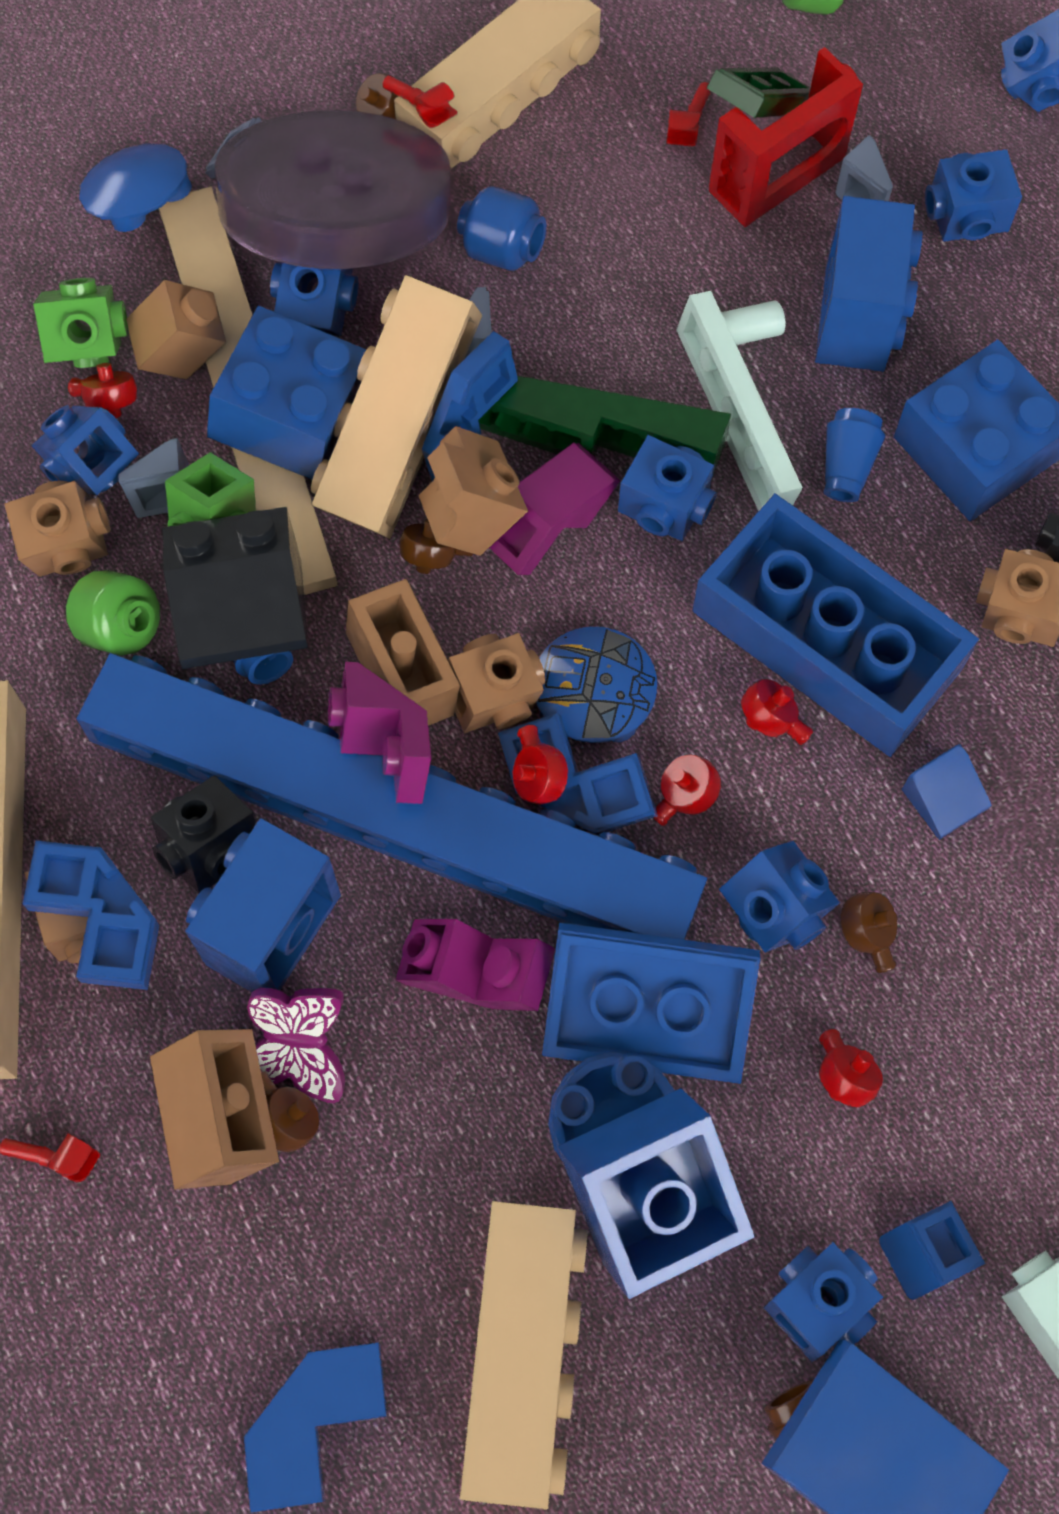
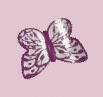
M262 987L252 992L247 1005L249 1017L254 1025L264 1032V1037L255 1044L261 1072L266 1071L274 1084L281 1083L290 1077L294 1087L312 1098L326 1103H337L340 1101L345 1090V1075L337 1055L326 1045L328 1038L325 1033L331 1028L340 1013L344 1001L343 993L340 990L331 988H306L297 990L293 995L288 996L282 991Z

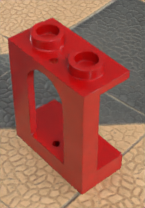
M823 47L817 54L808 100L764 130H760L738 107L733 108L719 118L708 191L744 228L844 159L863 88V83L858 79L854 70L849 65L841 63L828 49ZM810 136H813L823 146L819 151L768 185L771 165L775 160Z

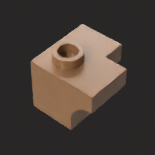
M455 426L440 441L441 444L427 457L435 478L418 496L438 544L481 556L522 518L528 510L518 488V476L511 466L508 465L499 441Z

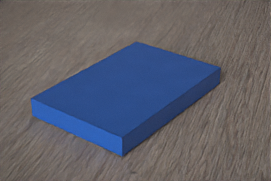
M559 923L542 1056L583 1061L586 1058L600 1054L618 1052L641 1056L660 1069L662 1073L741 1084L761 958L760 950Z
M841 1339L761 1463L825 1514H984L1009 1472L1007 1467L855 1345Z

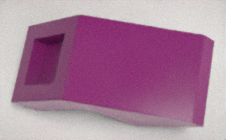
M572 443L519 482L518 488L528 512L489 548L517 575H531L563 528H587L620 480L580 443Z
M345 662L342 687H331L328 701V725L339 727L341 753L383 755V774L394 776L396 803L422 804L431 762L427 710L360 663Z
M414 919L410 933L403 945V956L395 980L404 985L490 1009L538 1011L556 948L539 939L491 938L458 919Z

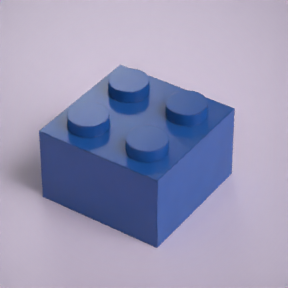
M843 196L825 268L815 363L884 372L891 349L901 350L907 317L912 318L918 290V281L910 280L911 267H917L923 237L922 231L913 230L915 205Z
M257 306L210 394L207 437L313 480L319 464L324 459L330 460L338 440V437L334 436V430L343 406L347 402L353 404L362 381L357 379V372L366 349Z
M997 339L906 400L893 438L971 522L1059 460V403Z
M260 818L250 834L242 832L231 844L224 859V867L227 869L213 890L207 887L195 898L187 913L186 922L189 926L185 930L206 966L250 992L261 987L281 990L341 897L329 856Z
M682 1088L557 1146L601 1261L628 1299L755 1237L712 1118Z

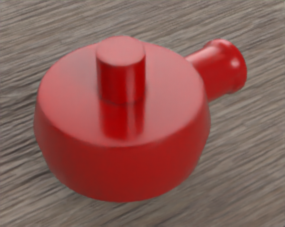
M111 363L98 364V374L85 379L74 377L69 381L68 392L72 397H82L86 407L104 408L115 418L121 416L120 408L134 403L137 399V384L133 375L125 371H113Z
M761 679L750 685L742 696V710L747 718L746 723L752 730H758L769 737H778L787 733L799 745H803L811 737L813 729L798 719L799 710L794 700V692L789 686H782L770 679Z
M535 725L524 726L517 732L523 749L517 755L513 766L514 787L518 795L525 801L534 804L553 802L562 795L567 784L568 766L566 759L558 748L541 743L538 728Z
M693 754L683 755L673 760L662 775L661 792L664 799L655 807L658 816L654 817V819L661 826H666L668 821L677 812L695 815L709 809L717 800L721 789V778L715 766L708 759Z
M827 1030L819 1038L820 1044L827 1052L819 1068L820 1080L833 1100L851 1107L865 1106L875 1099L883 1084L881 1070L874 1061V1057L868 1051L845 1045L838 1030Z

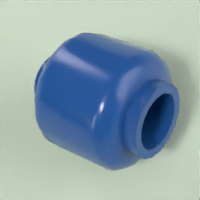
M489 186L481 190L473 201L467 200L463 204L457 220V231L463 235V245L467 255L476 261L508 271H515L523 267L527 261H535L543 247L547 229L546 219L540 216L536 201L528 196L495 186Z

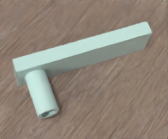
M711 291L689 295L676 331L712 410L731 413L726 441L759 511L774 493L791 505H794L803 487L737 348V345L782 335L785 331L784 311L779 302L770 301L721 312Z

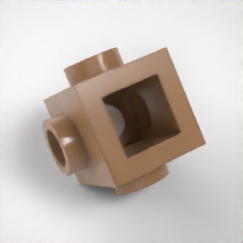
M75 481L47 482L38 486L32 495L4 503L18 560L39 577L54 572L61 575L78 573L89 568L92 560L108 556L103 534L109 533L111 529L104 505L98 497L92 499Z
M1005 549L999 569L995 570L986 567L976 603L987 606L981 627L993 630L997 637L1011 643L1026 644L1033 641L1054 647L1059 637V563L1054 562L1049 555L1037 550L1023 549L1016 552Z
M495 633L481 636L463 647V653L449 657L448 662L460 684L455 713L464 734L495 723L498 730L506 729L525 721L532 715L530 710L533 709L544 690L542 685L545 684V674L538 655L532 649L526 650L519 633L503 639H499Z

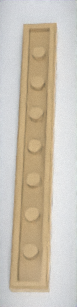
M211 186L192 191L179 201L167 202L159 208V212L181 284L214 292L226 343L206 361L214 388L252 317V312ZM232 447L238 470L254 479L256 511L287 507L302 561L304 595L338 586L314 506L311 505L312 500L304 476Z

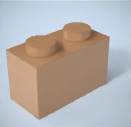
M407 579L348 600L346 635L360 664L427 710L428 726L454 716L460 684Z
M252 1029L197 1030L150 1056L175 1190L230 1185L279 1162Z

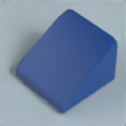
M961 744L954 746L910 774L902 788L903 793L938 840L944 838L992 806L969 755Z
M952 1201L907 1221L879 1238L880 1246L910 1300H915L985 1264Z

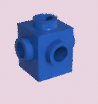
M1059 9L1001 43L1005 67L1001 70V77L1005 88L1013 98L1018 99L1020 97L1037 112L1059 103Z
M1007 149L979 154L960 153L951 158L940 159L933 183L928 185L925 191L927 215L930 220L937 221L943 242L957 239L979 240L990 234L1009 232L1022 199Z
M306 241L304 242L303 251L285 248L283 263L276 262L271 275L270 294L271 297L276 298L274 312L327 334L342 336L346 311L353 312L358 297L359 279L358 276L352 275L353 266L343 258L338 257L339 249L334 246ZM318 282L316 289L311 292L313 285Z
M69 405L59 408L43 422L41 430L44 434L32 445L33 449L44 460L40 464V469L51 482L75 481L87 494L98 495L119 481L118 474L123 472L139 455L137 450L125 438L126 431L121 423L110 412L101 407L73 405L70 408ZM79 445V452L76 454L73 450Z
M648 435L621 482L618 512L635 519L644 530L657 536L669 535L683 542L693 522L702 526L715 503L717 492L710 489L714 465L705 461L699 453L684 446L674 447Z
M794 840L762 850L719 888L722 895L738 915L742 930L749 938L757 942L765 953L790 943L794 950L807 945L827 928L821 919L840 904L829 889V881L823 870L816 863L806 858Z
M832 1242L819 1256L808 1245L785 1266L778 1275L787 1286L764 1307L767 1313L807 1358L813 1362L823 1356L840 1339L855 1345L878 1322L870 1314L869 1310L883 1296L873 1286L878 1278L869 1264L851 1248H847L842 1252ZM820 1289L826 1290L831 1294L834 1306L824 1302Z

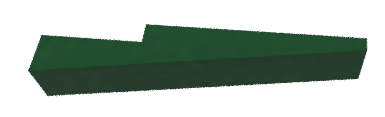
M517 376L518 381L478 420L481 430L554 454H559L572 443H580L594 457L600 446L635 458L645 439L650 435L674 447L684 446L699 453L705 461L714 465L713 478L726 444L731 413Z

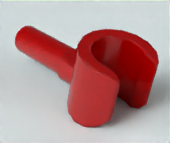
M390 75L386 76L383 80L382 86L384 89L409 101L410 104L416 107L420 118L427 127H437L458 114L457 110L448 103L454 99V92L445 82H441L423 92L421 89L414 88Z
M702 82L699 85L688 106V111L670 109L666 144L696 146L702 110L712 92L707 89L709 83Z
M68 1133L56 1152L45 1146L4 1138L0 1144L1 1155L39 1163L40 1166L48 1167L76 1183L82 1182L88 1177L101 1155L100 1152L91 1148L90 1145Z

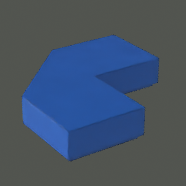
M494 331L451 372L422 446L431 481L434 480L435 476L427 457L441 444L440 441L455 426L482 435L478 420L518 381L510 342Z
M558 713L498 732L512 782L514 762L519 752L523 749L520 738L517 735L520 728L527 725H535L538 728L541 743L554 746L562 752L568 766V780L565 790L557 800L538 805L569 817L576 825L596 835H600L602 832H610L658 816L643 766L637 753L578 772L562 717Z
M35 841L23 906L28 911L88 917L76 975L77 979L81 983L148 990L160 925L101 847Z
M379 1343L308 1352L244 1436L250 1513L325 1502L318 1427L388 1417Z

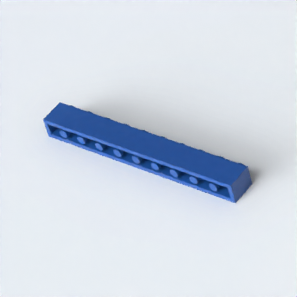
M110 653L76 718L88 740L92 743L199 784L215 775L241 800L562 923L685 940L707 881V877L696 874L697 869L695 866L681 858L662 855L660 859L635 851L636 846L630 840L620 835L602 832L598 837L575 828L576 824L573 820L556 811L543 809L537 814L516 806V801L500 790L481 787L480 791H476L457 784V780L452 774L436 766L430 765L422 804L396 803L394 776L383 774V755L341 753L338 733L324 724L307 720L301 725L281 717V713L276 708L263 701L250 698L247 699L246 703H242L224 696V692L218 686L202 678L190 677L188 682L170 676L160 664L143 656L135 655L131 660Z

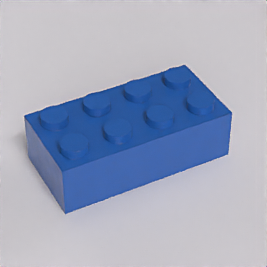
M776 493L773 494L700 577L692 610L697 616L890 758L963 670L979 641L977 636Z

